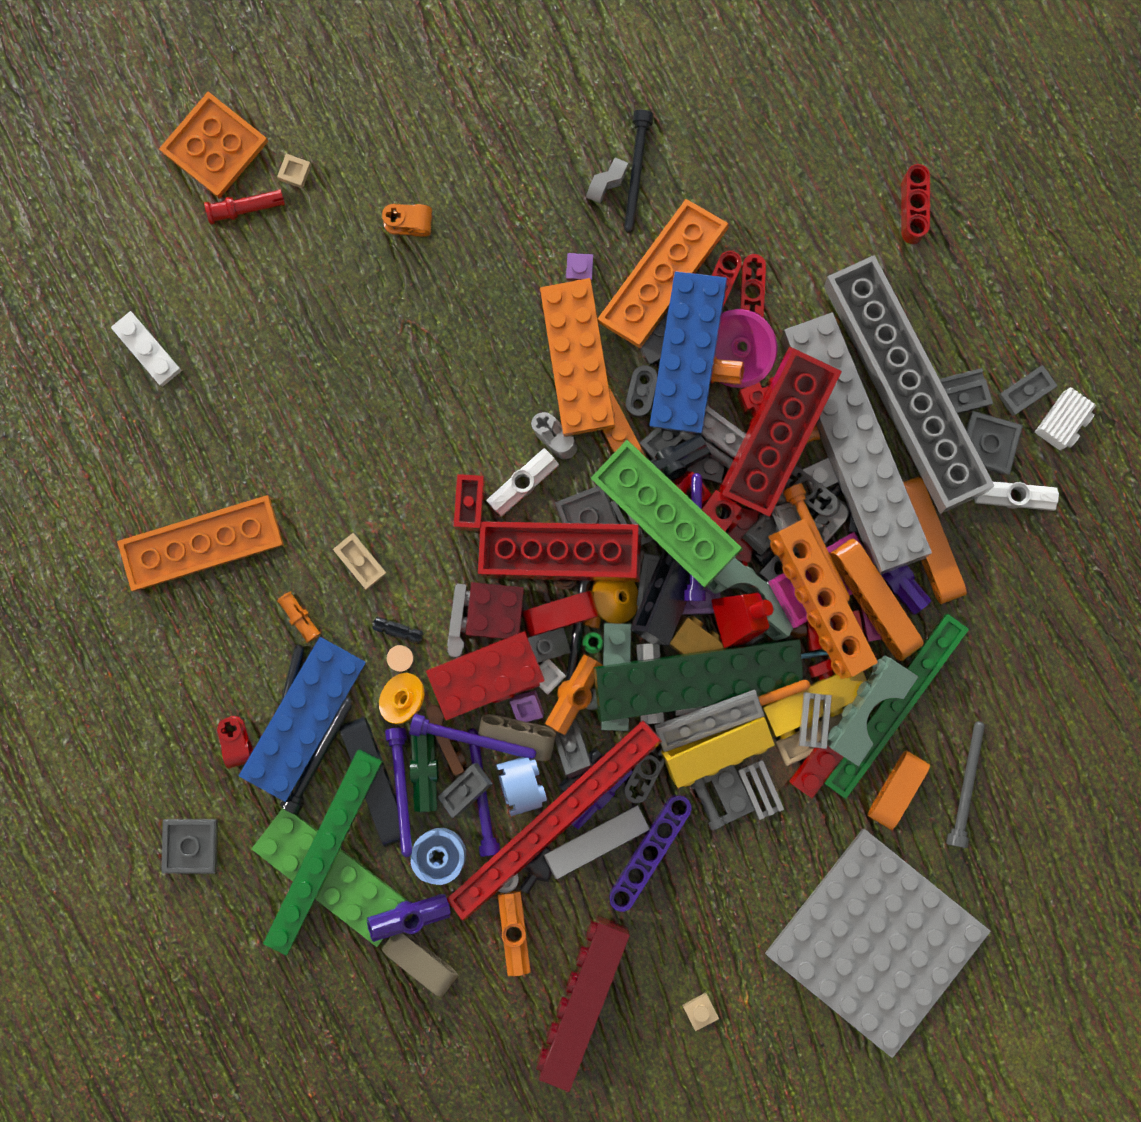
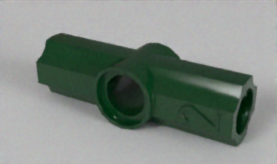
M428 733L426 736L421 735L420 737L411 735L412 760H410V780L413 784L414 812L437 811L439 768L438 759L435 758V735Z

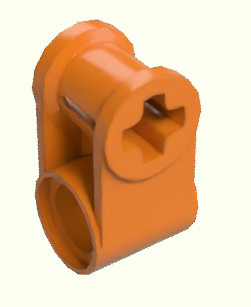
M389 204L383 209L382 219L384 228L390 234L426 237L431 234V207L421 204ZM394 216L398 217L396 222H391Z

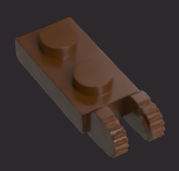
M430 705L426 712L428 720H430L429 723L444 726L445 717L441 708L438 705ZM436 736L453 774L457 776L465 772L464 766L467 765V761L461 750L456 752L452 743L456 740Z

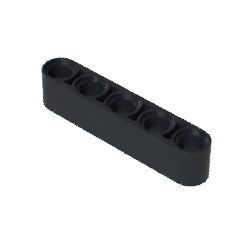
M365 716L345 723L340 727L351 762L357 750H361L383 761ZM383 762L365 799L381 842L386 848L400 842L397 798Z

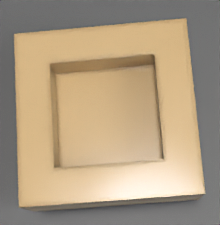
M286 154L277 178L279 181L303 189L312 165L309 161Z
M706 993L683 1004V1008L695 1031L719 1019Z

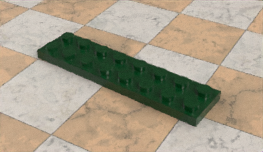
M797 638L593 667L598 719L601 722L709 706L752 690L756 691L757 696H761L803 680L800 639Z

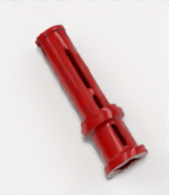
M278 189L236 200L233 197H226L225 201L211 204L208 201L204 202L208 221L210 225H213L215 221L228 218L236 220L240 214L281 205L284 206L285 201L282 196V190Z

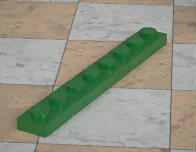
M949 614L943 616L906 667V669L917 675L918 678L905 698H888L883 700L867 721V732L873 742V746L861 764L857 766L843 757L824 782L825 785L844 799L849 796L969 629Z
M357 750L263 942L264 945L286 956L289 954L383 761L361 750Z

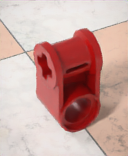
M230 716L221 720L217 727L222 757L227 769L245 765L253 752L243 719L238 716ZM230 724L237 727V730L233 733L226 730V727Z

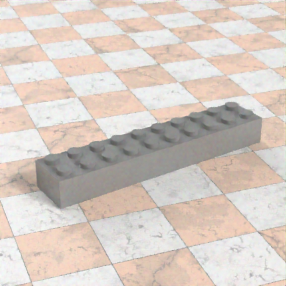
M875 255L827 276L824 288L939 513L942 514L989 492L995 485Z
M833 312L785 329L781 337L785 352H787L788 347H792L842 371L816 425L869 558L880 575L927 558L932 551Z

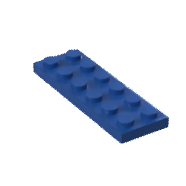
M677 271L674 273L650 420V427L703 434L727 286L726 277Z
M319 637L241 770L239 777L286 802L366 662Z

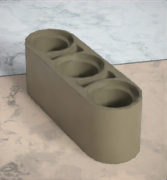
M486 714L481 717L478 732L480 736L532 748L536 751L534 759L540 761L551 759L556 739V731L550 727L493 714Z
M403 932L391 936L382 947V951L391 960L438 997L442 998L459 976L450 965L411 934Z

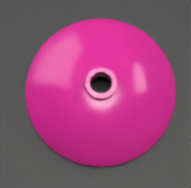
M734 309L722 313L715 357L722 360L744 362L745 369L741 385L722 384L735 388L754 385L764 379L775 364L777 340L774 331L763 317L752 311ZM741 342H745L747 344L746 351L740 348Z

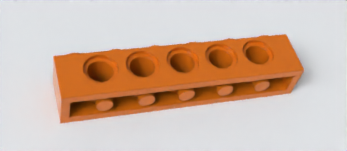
M805 518L768 536L771 541L772 551L779 557L785 576L791 580L795 588L794 592L797 600L803 604L807 612L808 622L815 628L822 649L828 653L832 661L831 667L840 679L853 677L877 664L878 661ZM794 547H796L799 551V558H797L793 553ZM806 571L811 574V582L806 579ZM818 595L823 598V606L818 602ZM830 619H833L836 624L835 630L830 626ZM843 642L847 645V654L842 649Z

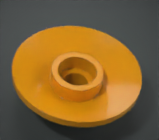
M621 581L596 582L593 596L599 616L608 623L622 624L629 621L638 609V606H636L638 589L635 583ZM619 593L622 596V601L619 600Z
M401 673L387 682L379 699L380 712L385 720L393 724H403L411 720L414 714L418 713L424 700V687L421 680L411 673Z

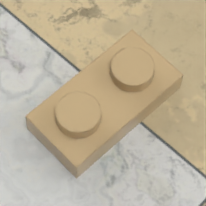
M354 533L333 549L366 590L387 574Z

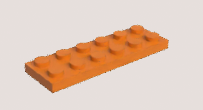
M685 199L598 317V323L641 349L669 310L675 271L695 274L728 230V223Z
M586 278L540 287L564 437L615 428L591 279Z
M268 495L117 541L130 589L133 592L284 546L271 499Z

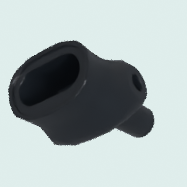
M546 847L524 867L528 876L520 886L523 892L529 894L537 880L548 882L552 877L553 873L544 857V854L551 851L549 848Z

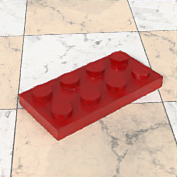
M525 631L426 670L445 720L545 681Z

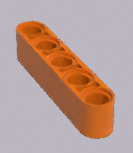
M918 476L903 482L932 551L921 562L937 601L940 604H944L965 596L967 591L922 478Z
M851 538L832 551L830 556L838 573L892 655L899 661H903L922 647L924 644L922 637L861 544Z

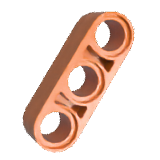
M904 751L871 805L868 816L888 829L893 830L924 780L930 764L911 752Z

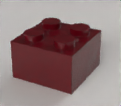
M471 582L466 635L503 640L520 633L524 587Z

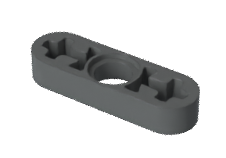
M795 465L792 474L799 479L795 483L789 478L785 487L790 488L793 484L812 482L814 491L811 495L805 496V503L825 517L837 514L840 509L838 497ZM818 495L825 500L832 498L831 504L833 507L831 510L827 508L824 511L822 510L824 505L816 499Z
M663 748L659 750L657 755L662 756L661 751ZM647 755L634 767L633 773L630 775L624 788L625 795L629 801L640 803L647 798L665 763L663 756L661 761H659L656 757ZM647 759L653 760L656 764L655 772L650 775H646L641 771V764ZM636 773H638L641 777L650 779L648 785L643 782L641 790L644 792L643 795H637L633 798L632 791L629 788L631 785L636 786L639 779L634 778Z

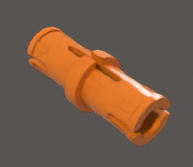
M291 591L277 600L290 618V624L296 626L307 644L320 636V631H318L308 617V611L302 609Z

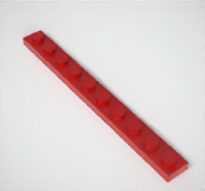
M645 721L640 722L447 898L449 904L462 920H467L663 742Z

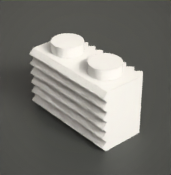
M1070 387L1061 394L1035 430V433L1059 450L1067 446L1071 448L1080 437L1077 433L1080 427H1086L1093 419L1095 414L1092 413V410L1096 405Z

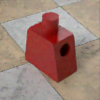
M759 593L711 600L724 648L744 645L769 629L767 616L773 613V605L769 600L762 601Z

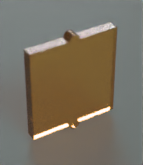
M772 736L774 746L768 748L762 754H754L748 757L739 768L742 769L763 760L777 792L795 774L801 764L797 761L786 766L775 743L777 740ZM758 767L755 770L767 797L770 799L772 796ZM750 771L747 772L746 775L752 780L751 784L756 786Z

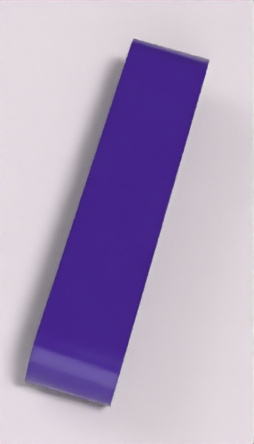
M673 795L667 800L649 828L650 830H648L609 893L610 903L615 910L625 912L633 906L689 817L691 804L684 796ZM674 801H684L686 808L683 813L674 814L672 812L671 806ZM662 823L671 825V833L666 837L659 836L657 833V828ZM649 845L657 848V855L653 859H646L643 856L644 848ZM634 868L643 871V877L638 882H633L628 878L629 872ZM624 891L629 895V899L625 904H617L614 901V896L617 892Z

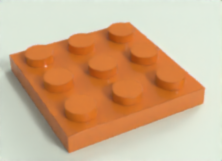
M207 92L162 144L159 150L220 199L269 141L210 92Z

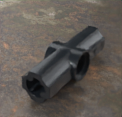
M698 434L676 447L668 446L663 448L655 455V459L650 462L672 481L683 476L687 472L688 467L712 454L701 434Z

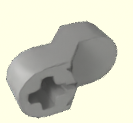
M615 157L609 171L594 175L586 198L601 203L607 189L621 186L629 163Z
M546 412L538 413L534 416L531 422L533 431L548 449L560 459L573 457L577 451L576 442L572 435L564 437L560 422Z
M839 500L840 509L837 514L831 517L819 514L814 520L824 543L830 540L850 515L847 503ZM830 503L825 509L831 510L833 505Z

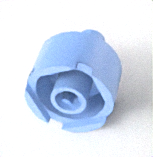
M520 757L496 765L497 770L502 769L503 774L498 775L506 804L513 806V809L509 810L511 816L542 807V802L547 801L543 786L537 785L535 776L539 775L535 759L529 760V758Z
M434 828L425 832L417 839L412 848V869L419 879L430 884L443 885L451 882L461 872L466 861V848L463 840L458 834L447 828ZM434 850L445 854L442 858L444 862H441L439 859L436 861L433 859L435 855Z

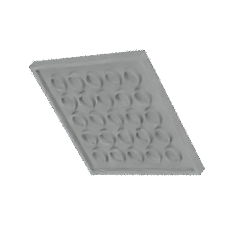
M863 828L765 954L893 1058L991 931Z

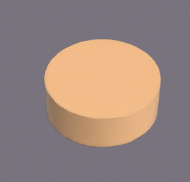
M403 645L394 646L387 654V663L395 671H406L414 662L412 651Z

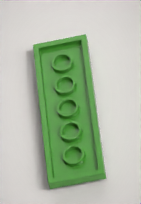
M628 440L591 477L609 497L705 588L743 550L740 545Z
M282 808L252 847V850L291 881H294L318 830L299 815L292 814ZM341 848L316 897L318 902L376 947L383 939L375 942L372 941L367 927V917L395 909L399 903L408 901Z

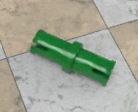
M588 633L583 639V646H585V650L589 653H597L603 647L604 641L598 633ZM590 639L597 640L598 645L596 647H591L588 644V641Z

